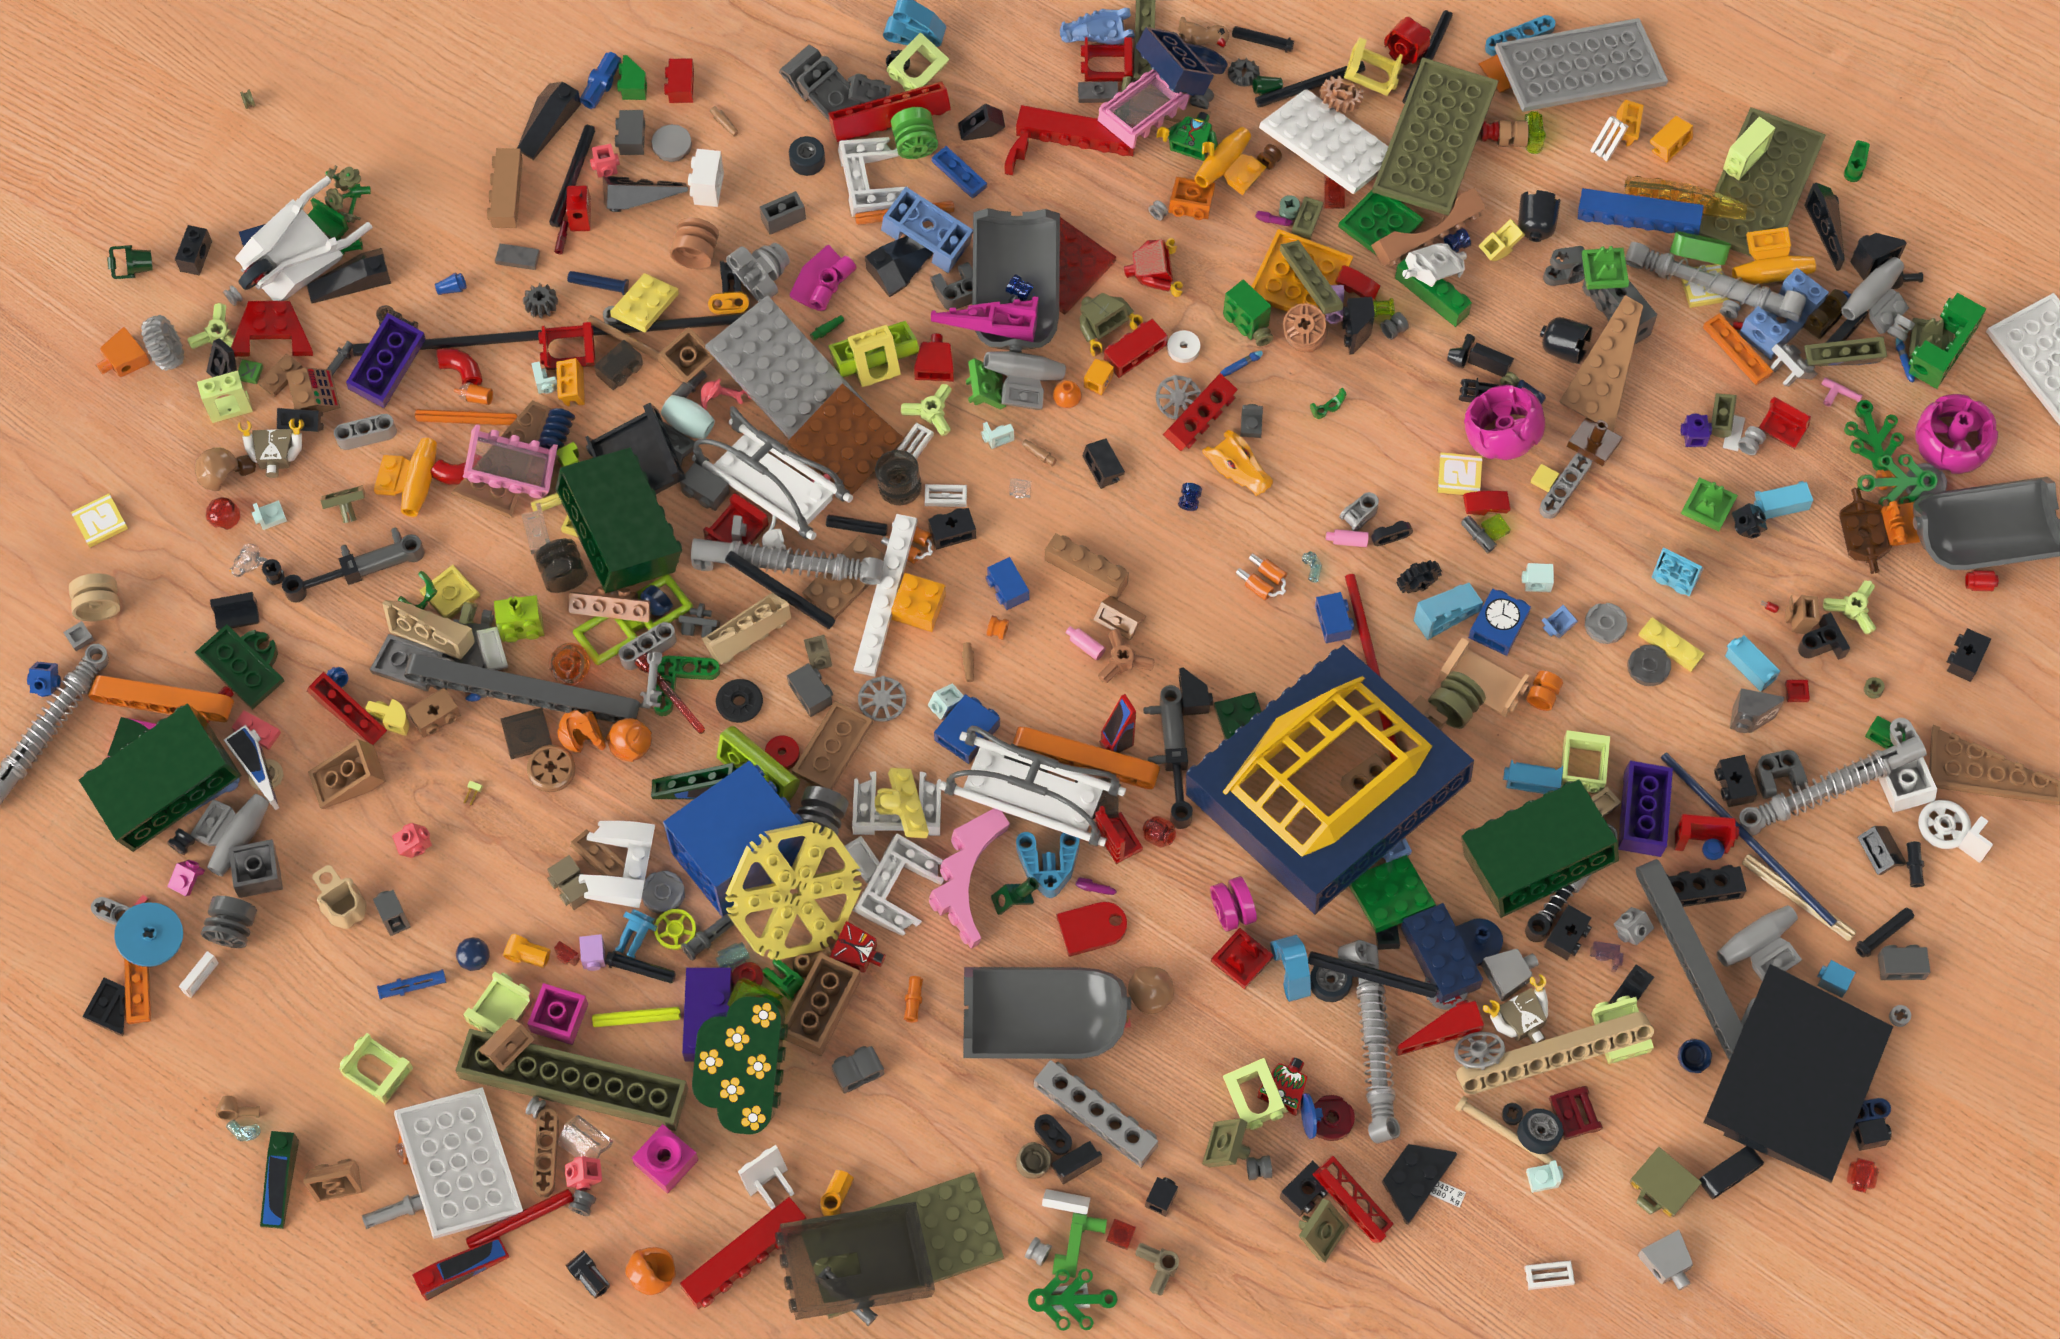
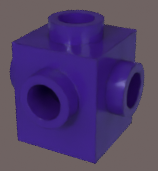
M1697 413L1687 415L1684 423H1681L1680 431L1681 436H1684L1685 447L1707 446L1712 434V424L1708 423L1707 415Z

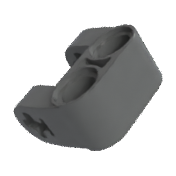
M1583 246L1556 249L1550 258L1551 265L1544 272V282L1550 286H1557L1582 281L1585 278L1582 261V251L1585 248Z
M968 262L958 266L962 280L947 285L941 273L930 277L937 297L947 310L950 308H956L957 310L972 304L973 291L967 290H973V269Z
M1792 750L1766 754L1759 759L1755 767L1758 786L1764 799L1777 795L1774 781L1776 778L1789 776L1795 792H1798L1797 785L1802 791L1806 789L1804 783L1807 782L1808 784L1799 756ZM1783 760L1789 761L1791 766L1784 764ZM1762 765L1769 766L1771 770L1764 769Z

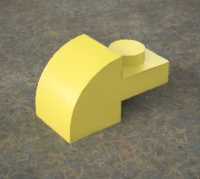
M1510 219L1496 233L1492 232L1479 247L1491 261H1498L1513 251L1512 247L1525 236V233Z
M392 699L389 706L381 701H376V703L368 701L366 706L367 712L373 718L382 720L387 731L404 736L407 735L409 719L403 706L398 701Z

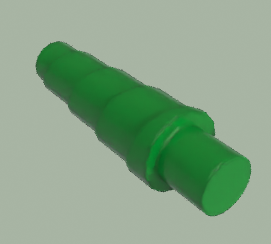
M840 315L818 328L816 327L815 331L810 333L811 339L815 341L826 336L844 322L843 316Z

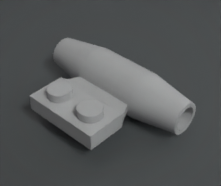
M1893 257L1876 268L1853 291L1841 311L1844 317L1848 320H1854L1869 310V319L1878 333H1885L1895 323L1894 319L1897 314L1902 316L1909 309L1900 293L1891 289L1904 270V263L1899 258Z
M1013 351L986 352L984 356V367L986 369L1008 376L1002 387L1001 404L1041 410L1043 408L1044 389L1040 381L1063 380L1066 373L1065 364L1043 356Z
M254 794L237 813L230 806L215 799L212 800L190 834L198 842L209 847L216 846L207 866L211 872L218 876H223L231 867L229 848L249 844L260 827L268 808L269 801Z
M1787 905L1762 916L1736 933L1717 951L1719 961L1728 967L1751 957L1752 968L1762 981L1770 964L1786 972L1802 961L1790 942L1780 938L1798 920L1796 912Z

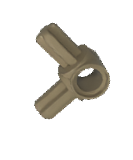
M1140 1243L1135 1255L1155 1264L1154 1269L1157 1270L1150 1291L1161 1296L1170 1276L1174 1277L1179 1265V1257L1173 1251L1163 1248L1159 1251ZM1165 1256H1171L1175 1260L1174 1267H1164L1162 1259Z

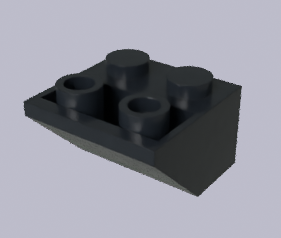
M1372 297L1348 298L1347 306L1343 307L1344 317L1341 323L1342 329H1346L1344 345L1349 348V355L1354 354L1371 336L1375 317Z

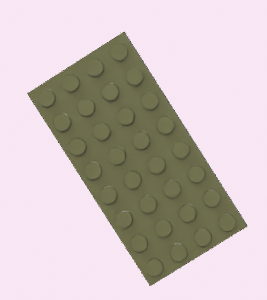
M1422 57L1372 192L1448 216L1499 80Z
M1752 107L1749 109L1736 141L1760 116L1775 127L1769 148L1740 180L1728 175L1723 170L1702 218L1699 232L1700 236L1726 241L1731 244L1732 250L1751 257L1746 234L1748 232L1788 227L1826 134Z
M974 1172L801 1231L815 1278L827 1266L831 1267V1272L840 1280L844 1279L847 1284L846 1287L867 1306L1004 1259ZM820 1283L817 1284L829 1319L851 1311L837 1297H831L829 1295L830 1292Z

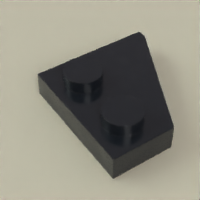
M220 338L214 340L206 372L210 376L216 377L237 371L234 350Z
M104 977L84 1012L83 1019L123 1036L125 987Z

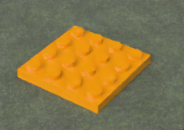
M1278 229L1251 287L1271 306L1286 312L1292 307L1304 303L1315 305L1319 308L1280 252V245L1299 240L1330 285H1337L1335 280L1343 265L1350 267L1353 256Z

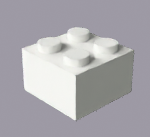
M697 149L696 156H692L691 160L693 173H689L688 176L690 196L693 197L694 205L718 207L724 176L721 151Z
M1923 757L1892 770L1890 775L1885 776V778L1878 777L1893 813L1935 801L1937 787Z

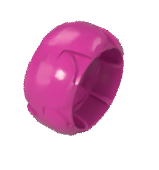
M1501 385L1488 389L1470 403L1465 413L1464 424L1469 443L1478 454L1489 459L1511 460L1523 456L1540 442L1545 431V416L1540 401L1530 390L1523 387L1520 389L1512 385ZM1516 414L1524 415L1526 417L1514 420L1513 417L1510 415ZM1497 419L1495 422L1496 428L1484 430L1489 423Z
M1950 394L1938 398L1924 409L1916 425L1915 438L1916 443L1919 445V452L1927 463L1939 470H1950L1951 474H1963L1979 468L1984 462L1988 461L1997 445L1998 431L1996 430L1995 416L1984 403L1974 401L1966 395ZM1954 417L1950 427L1939 418ZM1977 431L1978 440L1981 443L1972 451V448L1964 439L1968 432ZM1935 433H1947L1948 438L1955 442L1953 448L1942 444L1935 436Z

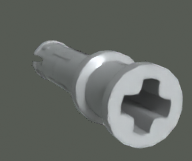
M419 1194L407 1195L398 1203L362 1215V1219L366 1229H369L402 1215H415L416 1211L424 1208Z

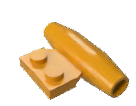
M1239 127L1217 145L1214 156L1210 154L1207 156L1195 175V182L1200 187H1208L1223 175L1227 184L1242 195L1265 171L1266 166L1252 155L1242 154L1251 139L1250 131L1245 127Z
M1788 227L1748 232L1746 237L1749 254L1752 255L1755 261L1733 267L1732 278L1737 279L1741 277L1743 282L1749 284L1784 281L1796 268L1806 275L1814 273L1816 271V262L1813 256H1788L1791 248Z
M422 438L411 461L403 456L383 455L374 486L375 494L396 496V494L403 492L401 512L408 517H416L430 488L432 480L431 469L436 463L437 442L431 438Z

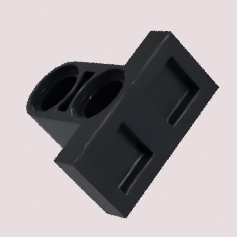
M1831 612L1822 616L1819 622L1821 628L1806 633L1798 646V652L1804 658H1813L1833 650L1839 660L1846 657L1850 650ZM1825 636H1829L1833 640H1828L1825 638ZM1806 643L1812 644L1813 647H1808Z

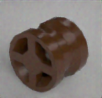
M1268 144L1264 148V152L1257 156V160L1265 165L1266 169L1272 170L1276 162L1281 160L1282 153L1276 146Z

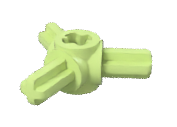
M222 303L215 304L213 320L209 321V325L204 328L205 331L187 339L192 349L207 343L212 345L213 341L219 338L228 346H232L235 336L231 334L232 331L228 329V323L225 321L226 305Z
M942 384L934 396L921 400V403H903L901 405V414L921 416V419L931 424L933 423L941 436H946L951 429L944 419L945 413L943 409L945 407L944 402L952 392V388L947 384Z
M1865 580L1857 592H1853L1850 596H1844V599L1825 598L1823 609L1825 611L1842 612L1847 618L1853 621L1856 620L1864 634H1871L1876 630V627L1867 614L1869 612L1867 605L1869 603L1868 598L1875 585L1872 581Z

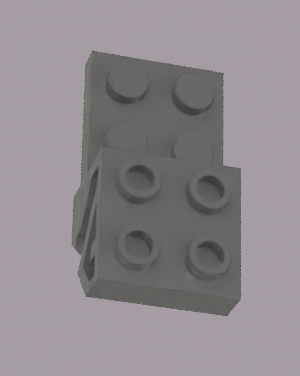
M811 45L805 47L779 71L805 102L809 99L829 122L828 113L862 104L848 99L850 84L837 71L838 67L829 57L821 56L819 50Z

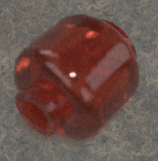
M1154 816L1146 820L1143 825L1144 839L1157 847L1163 848L1171 845L1176 837L1174 824L1161 816Z
M1857 1158V1161H1852L1849 1165L1846 1181L1853 1185L1852 1190L1866 1193L1867 1189H1874L1876 1187L1879 1169L1875 1166V1162Z

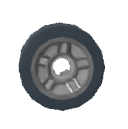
M1314 966L1310 974L1312 993L1318 999L1325 1002L1340 1001L1348 995L1351 989L1352 976ZM1332 977H1334L1335 979L1333 983H1329L1327 981V979H1331Z
M1545 1109L1528 1111L1519 1123L1517 1130L1518 1139L1527 1150L1536 1154L1552 1152L1561 1141L1564 1132L1559 1118L1551 1111Z

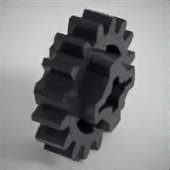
M1429 560L1419 564L1414 563L1410 565L1409 569L1400 574L1401 577L1397 578L1396 583L1402 593L1407 592L1409 594L1419 590L1424 591L1437 581L1439 576H1442V570L1436 561L1432 562Z

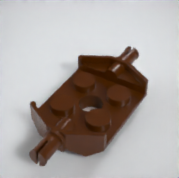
M1857 487V489H1851L1854 501L1841 509L1839 518L1848 556L1854 560L1866 561V563H1869L1870 573L1874 574L1875 572L1876 574L1880 572L1877 560L1885 556L1891 550L1892 545L1888 543L1881 514L1883 506L1864 500L1860 489ZM1858 531H1867L1869 537L1860 536Z

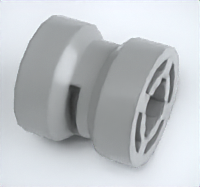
M1897 314L1894 319V325L1889 327L1887 333L1905 342L1908 337V331L1913 329L1915 323Z
M1748 427L1745 437H1742L1738 442L1739 449L1745 454L1755 455L1759 450V445L1765 441L1766 434L1757 427Z

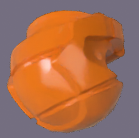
M574 710L562 716L559 723L558 738L566 749L581 753L583 743L588 739L599 750L605 749V739L593 712L588 711L582 714L581 711Z
M625 718L617 721L611 727L605 739L608 741L610 752L615 757L623 761L634 762V760L642 758L650 749L652 732L639 720Z

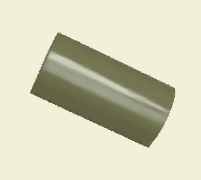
M1716 393L1711 422L1712 435L1720 438L1731 436L1737 395Z

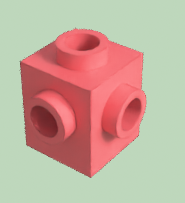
M606 144L592 147L593 158L590 159L592 171L596 170L598 178L618 174L617 165H620L617 153L614 154L612 145Z
M415 823L405 825L401 831L392 836L399 855L409 858L423 854L427 848L432 846L429 838L430 833L427 828Z
M579 1156L574 1158V1161L565 1165L567 1187L587 1191L591 1189V1186L602 1181L600 1159Z

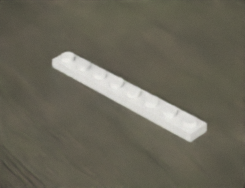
M896 514L883 561L881 583L876 586L855 662V673L874 677L876 675L892 617L891 608L900 588L918 522L915 517Z

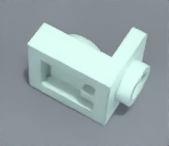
M540 362L531 363L538 393L549 394L557 390L556 377L548 378L546 369H541Z
M983 423L981 435L984 442L989 443L991 449L1014 441V429L1011 424L998 426L995 430L991 431L988 423Z
M279 500L260 508L257 503L253 504L255 511L251 512L256 524H261L263 530L287 522Z
M952 683L935 691L928 706L941 720L945 718L949 710L958 704L964 695Z
M1556 1160L1551 1161L1548 1165L1528 1168L1526 1170L1532 1193L1558 1188L1561 1180H1563L1562 1168L1557 1166Z

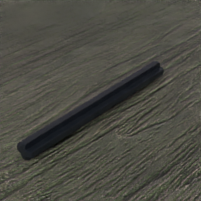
M1448 10L1443 11L1430 39V46L1424 52L1423 58L1433 60L1452 19V12ZM1418 65L1417 70H1416V72H1415V74H1414V76H1413V78H1412V81H1411V83H1410V85H1409V87H1408V89H1407V91H1406V94H1405V96H1404V98H1403V101H1402V102H1403L1404 104H1405L1406 99H1407V97H1408L1409 91H1410L1411 86H1412V84H1413V81H1414V78H1415L1416 73H1417V71H1418L1419 65Z
M1363 61L1360 62L1356 73L1365 71ZM1347 66L1255 98V103L1257 107H1263L1295 96L1303 90H1312L1320 87L1326 79L1330 80V77L1337 79L1340 76L1343 79Z
M585 125L549 220L552 227L558 228L562 223L567 206V187L576 185L595 133V127L592 125Z
M730 551L725 557L727 563L778 597L784 599L825 628L831 629L834 625L835 619L735 552Z
M1311 951L1308 955V964L1430 998H1434L1437 994V986L1314 951Z

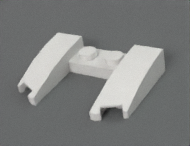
M889 137L839 141L838 153L841 167L843 166L852 217H855V214L860 212L889 209L905 188H869L865 163L900 156L897 148L891 150L887 146V143L890 141Z
M876 771L870 772L871 780L859 784L857 778L854 779L853 835H875V831H904L899 815H881L876 812ZM920 772L919 799L929 830L928 835L940 836L941 790L939 787L941 780L938 779L935 785L925 780L927 773Z
M599 821L598 826L600 827L595 833L589 832L587 840L628 848L623 877L579 875V883H586L588 892L584 893V898L640 908L655 825L631 821Z
M896 833L852 911L901 936L905 935V928L911 924L917 927L922 921L885 900L903 867L941 885L944 878L938 877V865H941L943 860Z

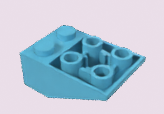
M1663 547L1651 578L1661 585L1673 588L1679 594L1690 596L1704 567Z

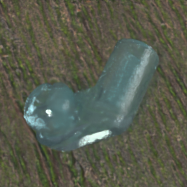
M1314 552L1304 553L1302 561L1311 567L1308 580L1318 582L1322 563Z
M234 1119L226 1125V1128L239 1141L254 1140L261 1132L258 1125L241 1127Z

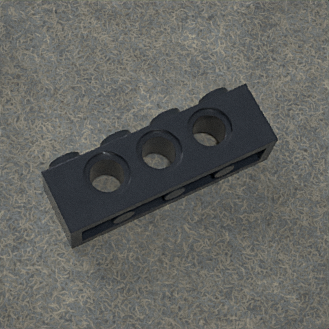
M1726 865L1717 870L1705 868L1696 873L1684 871L1676 876L1667 875L1672 886L1678 887L1681 890L1680 893L1676 892L1683 907L1741 899L1747 891L1740 866ZM1715 880L1723 882L1724 886H1718ZM1693 884H1700L1703 889H1696Z

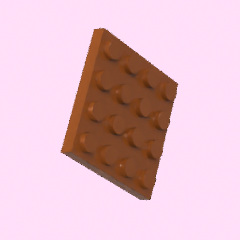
M842 383L787 441V444L801 457L819 463L835 472L843 481L844 487L853 495L901 444L904 437ZM815 468L822 475L826 474L825 472ZM831 477L830 481L835 484V480Z

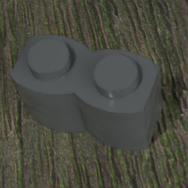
M862 1046L855 1050V1054L852 1056H841L834 1061L832 1071L843 1093L855 1090L863 1084L874 1081L884 1075V1068L872 1046Z

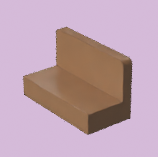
M1109 596L1101 602L1094 621L1110 630H1120L1123 637L1131 640L1138 625L1145 620L1146 615Z
M509 1018L479 1051L487 1056L499 1070L504 1071L535 1038L521 1023Z

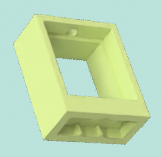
M1759 116L1730 147L1723 170L1728 175L1740 180L1768 150L1775 127Z
M1566 731L1563 742L1561 786L1569 781L1574 782L1580 779L1585 789L1590 793H1598L1605 788L1610 736ZM1570 748L1601 752L1598 780L1567 776Z

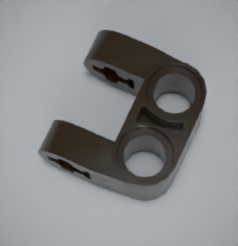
M1834 289L1826 297V300L1807 317L1803 328L1818 339H1821L1843 315L1841 310L1848 301L1847 296L1841 290Z

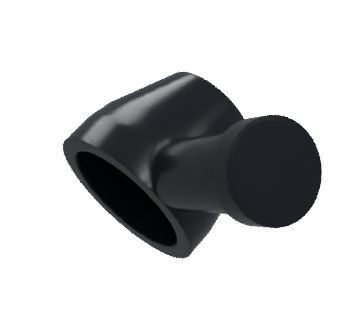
M1902 271L1891 289L1900 288L1903 282H1923V273L1904 274Z
M1466 334L1462 347L1449 350L1447 361L1463 369L1475 337L1472 334Z

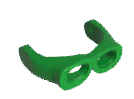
M1339 389V393L1324 405L1316 406L1315 403L1310 404L1313 416L1316 419H1321L1327 415V411L1335 412L1340 409L1347 395L1345 389ZM1331 403H1336V406L1329 407ZM1324 409V412L1319 413L1318 410Z
M420 571L418 575L426 584V595L420 604L414 606L424 610L428 601L436 595L437 590L430 577L425 572ZM402 596L398 598V601L411 604Z

